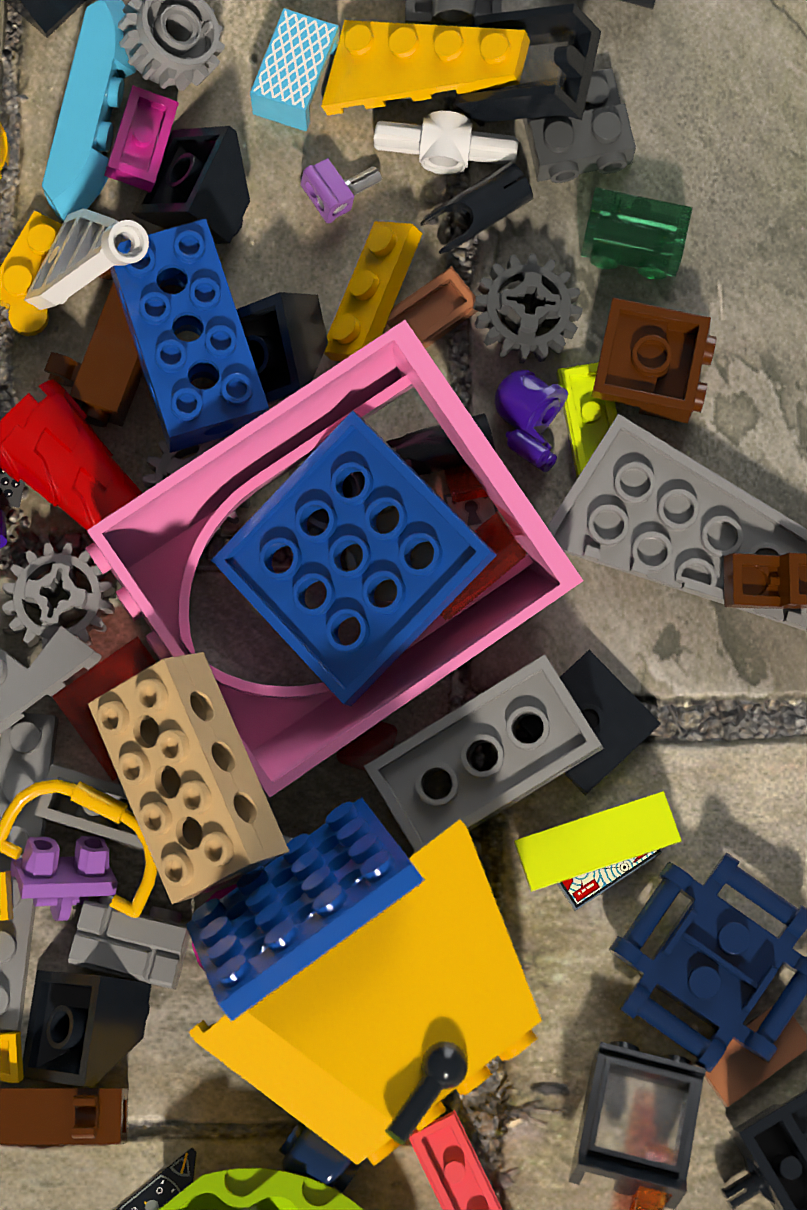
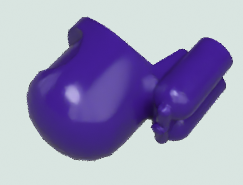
M517 370L501 381L495 393L494 404L498 415L516 429L505 434L508 447L517 455L546 473L554 466L557 456L550 451L552 447L542 436V433L565 404L568 398V391L559 384L549 386L529 370Z

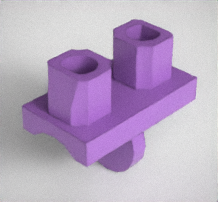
M81 836L77 839L74 857H59L60 848L54 839L49 837H29L22 858L17 860L12 858L11 876L17 879L21 899L33 898L35 907L50 906L51 914L55 921L68 920L72 905H83L85 900L88 901V897L116 895L118 881L109 866V849L101 836Z

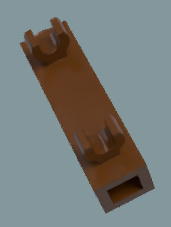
M110 269L98 276L99 278L113 280ZM114 281L82 363L65 355L51 352L44 369L45 372L50 374L49 380L54 379L60 385L72 387L69 395L87 415L85 420L87 423L98 427H107L108 422L123 427L143 375V369ZM168 285L161 290L168 294H174L177 285Z
M0 1088V1144L127 1143L129 1088Z

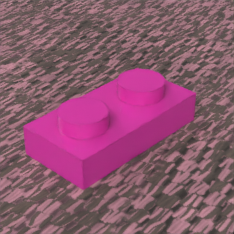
M133 85L104 176L151 192L158 175L179 102Z

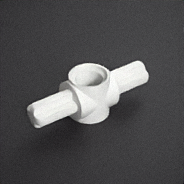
M435 111L430 113L427 118H424L423 125L379 121L375 126L373 142L374 148L377 150L419 155V162L430 172L454 175L468 168L469 160L496 164L515 163L518 139L511 135L472 131L473 123H470V120L463 114L453 111Z

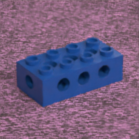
M206 219L148 234V251L140 261L110 268L170 453L232 435L269 410ZM131 241L120 242L117 250L124 254L128 253L131 249ZM168 285H177L183 291L177 294H168L161 289ZM183 331H192L199 335V338L186 342L176 336ZM205 377L211 379L215 385L209 389H198L191 382L197 378Z

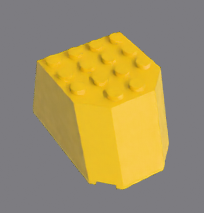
M461 819L409 858L425 881L232 1022L225 1014L215 1024L213 1023L208 1026L205 1020H203L188 1032L201 1047L355 1164H359L365 1158H368L374 1166L400 1146V1143L393 1140L385 1130L423 1077L422 1059L430 1046L438 1042L447 1041L461 1047L468 1059V1072L465 1079L458 1086L441 1091L416 1127L418 1131L424 1129L447 1110L441 1103V1100L456 1089L460 1095H467L489 1078L493 1073L486 1064L495 1057L499 1056L502 1062L513 1059L538 1039L532 1028L542 1021L469 831Z

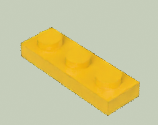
M374 221L327 335L328 345L324 354L332 361L342 362L382 335L423 234L413 224Z

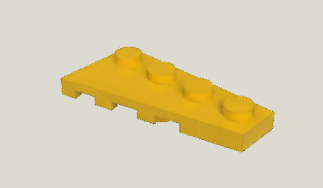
M344 20L321 107L329 116L344 113V108L364 105L366 109L384 107L388 100L411 97L413 102L432 99V94L437 92L456 90L457 94L519 85L530 39L525 30Z

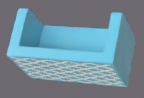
M283 8L250 91L254 115L307 131L310 124V103L329 55L335 56L339 42L338 25Z

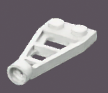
M85 208L68 214L24 301L39 310L63 304L71 295L112 266L128 265L140 261L146 255L149 247V239L145 229L135 221L123 220L119 222ZM122 238L131 241V249L126 254L117 250Z

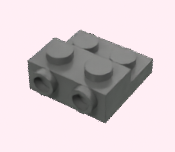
M612 68L592 72L582 120L564 115L523 119L537 182L551 180L554 183H564L575 179L582 173L599 171L601 174H611L632 164L636 146L625 103L621 104ZM562 77L519 85L518 88L554 84L560 87Z

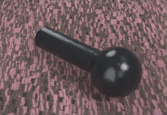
M447 1041L438 1042L430 1046L425 1052L422 1059L423 1077L385 1130L396 1142L405 1145L441 1091L454 1088L465 1079L468 1072V1059L462 1048L455 1043Z

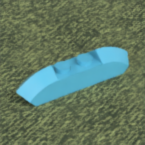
M98 0L86 7L42 182V188L48 204L62 223L68 214L83 208L87 209L100 194L108 180V177L104 176L109 158L104 156L102 151L109 152L113 140L114 127L113 123L109 122L113 107L119 108L121 106L124 94V78L136 73V68L128 63L129 58L125 48L120 47L119 44L124 37V32L118 28V23L125 16V13L122 11L125 4L122 0Z

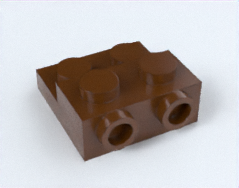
M613 297L591 397L640 407L639 414L688 424L693 411L701 413L705 400L707 383L700 382L699 377L702 365H711L717 337L708 335L711 317Z

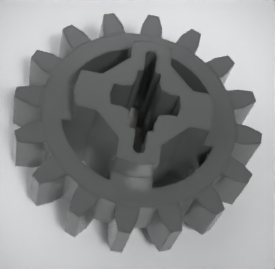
M531 253L526 264H520L516 255H511L506 270L498 263H495L489 273L491 279L482 277L477 290L483 295L475 297L473 309L483 313L477 316L475 327L477 329H489L484 343L487 346L496 341L501 343L502 347L499 356L505 358L511 350L518 351L519 363H525L530 352H534L539 362H543L548 355V347L559 354L566 345L564 338L572 339L578 327L573 322L579 320L583 308L571 304L577 301L581 292L579 288H566V284L571 276L569 271L563 272L558 276L553 273L555 260L550 259L542 267L537 265L536 254ZM515 281H520L519 285L516 286L513 290L503 289V292L499 293V291L506 285ZM521 303L530 304V311L534 314L525 313V306ZM502 322H504L509 329H507ZM552 324H557L548 333L535 337L536 331L541 327L551 328Z

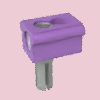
M327 158L315 165L306 167L303 171L300 185L326 223L330 224L339 216L351 211L356 194L381 182L382 178L378 169L373 166L350 179L343 180Z

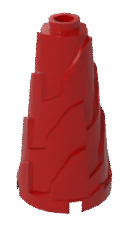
M51 379L38 386L47 397L38 403L28 393L0 420V468L16 482L22 480L54 507L59 506L87 531L143 493L112 458L113 454L85 420L87 415L66 389L56 380Z

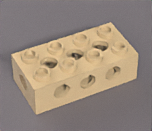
M204 652L164 658L88 703L171 904L211 892L289 852Z

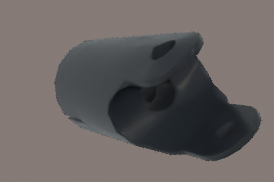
M513 162L505 164L425 216L420 223L421 226L445 212H457L466 220L467 232L439 250V254L459 247L533 200V192L526 177L516 181L524 175Z
M482 413L471 416L495 450L486 414ZM440 425L407 433L403 437L386 441L391 448L396 449L395 452L418 475L430 474L466 464Z

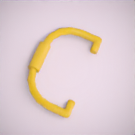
M58 779L35 782L17 793L0 821V852L15 860L20 857L23 848L7 841L8 835L16 817L25 804L39 795L60 793L71 796V801L118 824L122 821L134 830L143 845L146 861L142 881L132 902L115 895L110 903V907L132 918L139 917L153 889L157 868L135 815L128 810V804L81 781L78 784Z

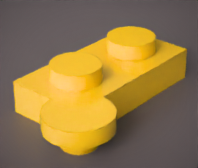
M35 210L0 266V305L7 309L9 308V322L17 333L24 336H35L41 333L48 324V310H39L24 301V298L62 226L61 223Z

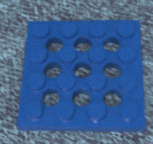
M352 410L211 561L344 705L352 706L497 554L359 414ZM353 472H362L365 478L362 492L354 498H346L343 493L344 480ZM394 506L399 512V522L394 530L382 534L376 526L377 516L384 508ZM325 509L329 516L326 530L320 535L311 536L307 528L310 515L316 510ZM421 542H430L434 549L432 562L423 569H414L410 560L413 548ZM352 544H359L363 552L361 564L352 571H344L340 562L342 552ZM289 546L293 552V562L287 571L276 573L272 566V558L278 549ZM391 579L397 586V596L391 605L380 608L374 599L375 589L382 581ZM322 581L327 590L326 599L320 607L309 609L305 602L306 590L311 584ZM356 617L361 626L360 635L353 644L344 646L339 640V627L347 618Z
M362 797L354 803L345 802L337 806L326 817V823L310 835L301 834L290 840L286 844L289 849L288 853L278 857L265 867L261 866L243 875L238 880L237 887L220 900L213 898L203 903L193 913L192 920L185 924L217 1004L231 1022L425 881Z

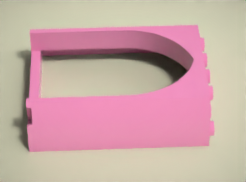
M403 320L87 530L93 543L85 548L102 574L111 570L122 586L115 593L131 619L135 622L141 617L144 618L152 630L151 633L145 636L146 640L159 660L194 654L195 650L189 623L191 587L205 548L226 518L256 492L309 457L352 410L366 420L414 387L528 554L443 611L352 706L344 705L323 682L304 686L284 687L262 685L228 675L210 665L258 780L269 798L583 582L573 564L406 320Z

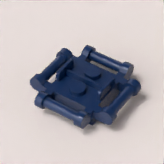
M727 852L720 859L703 885L694 880L692 876L680 867L668 862L659 874L662 881L624 937L617 936L609 947L611 953L641 974L640 979L623 1002L620 1010L633 1019L638 1015L697 1057L695 1063L701 1068H705L708 1073L717 1065L732 1039L757 1057L769 1062L778 1049L774 1045L807 995V957L793 949L798 939L807 929V908L802 904L798 908L759 882L739 868L738 864L740 861ZM725 883L785 924L779 936H774L717 896ZM679 893L683 894L691 901L652 958H649L641 951V948ZM783 964L795 974L758 1030L754 1032L745 1026L743 1022ZM656 987L714 1028L715 1032L708 1040L649 998L653 989Z

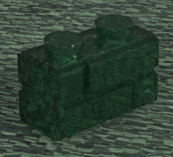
M595 187L580 256L590 258V263L599 268L615 269L619 264L638 268L640 275L650 279H664L667 275L676 276L683 256L692 207Z

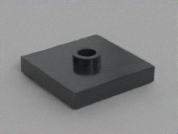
M590 649L560 676L563 684L604 748L564 773L585 796L661 725L652 713ZM527 716L518 724L533 742H536L543 734L544 725L539 717Z

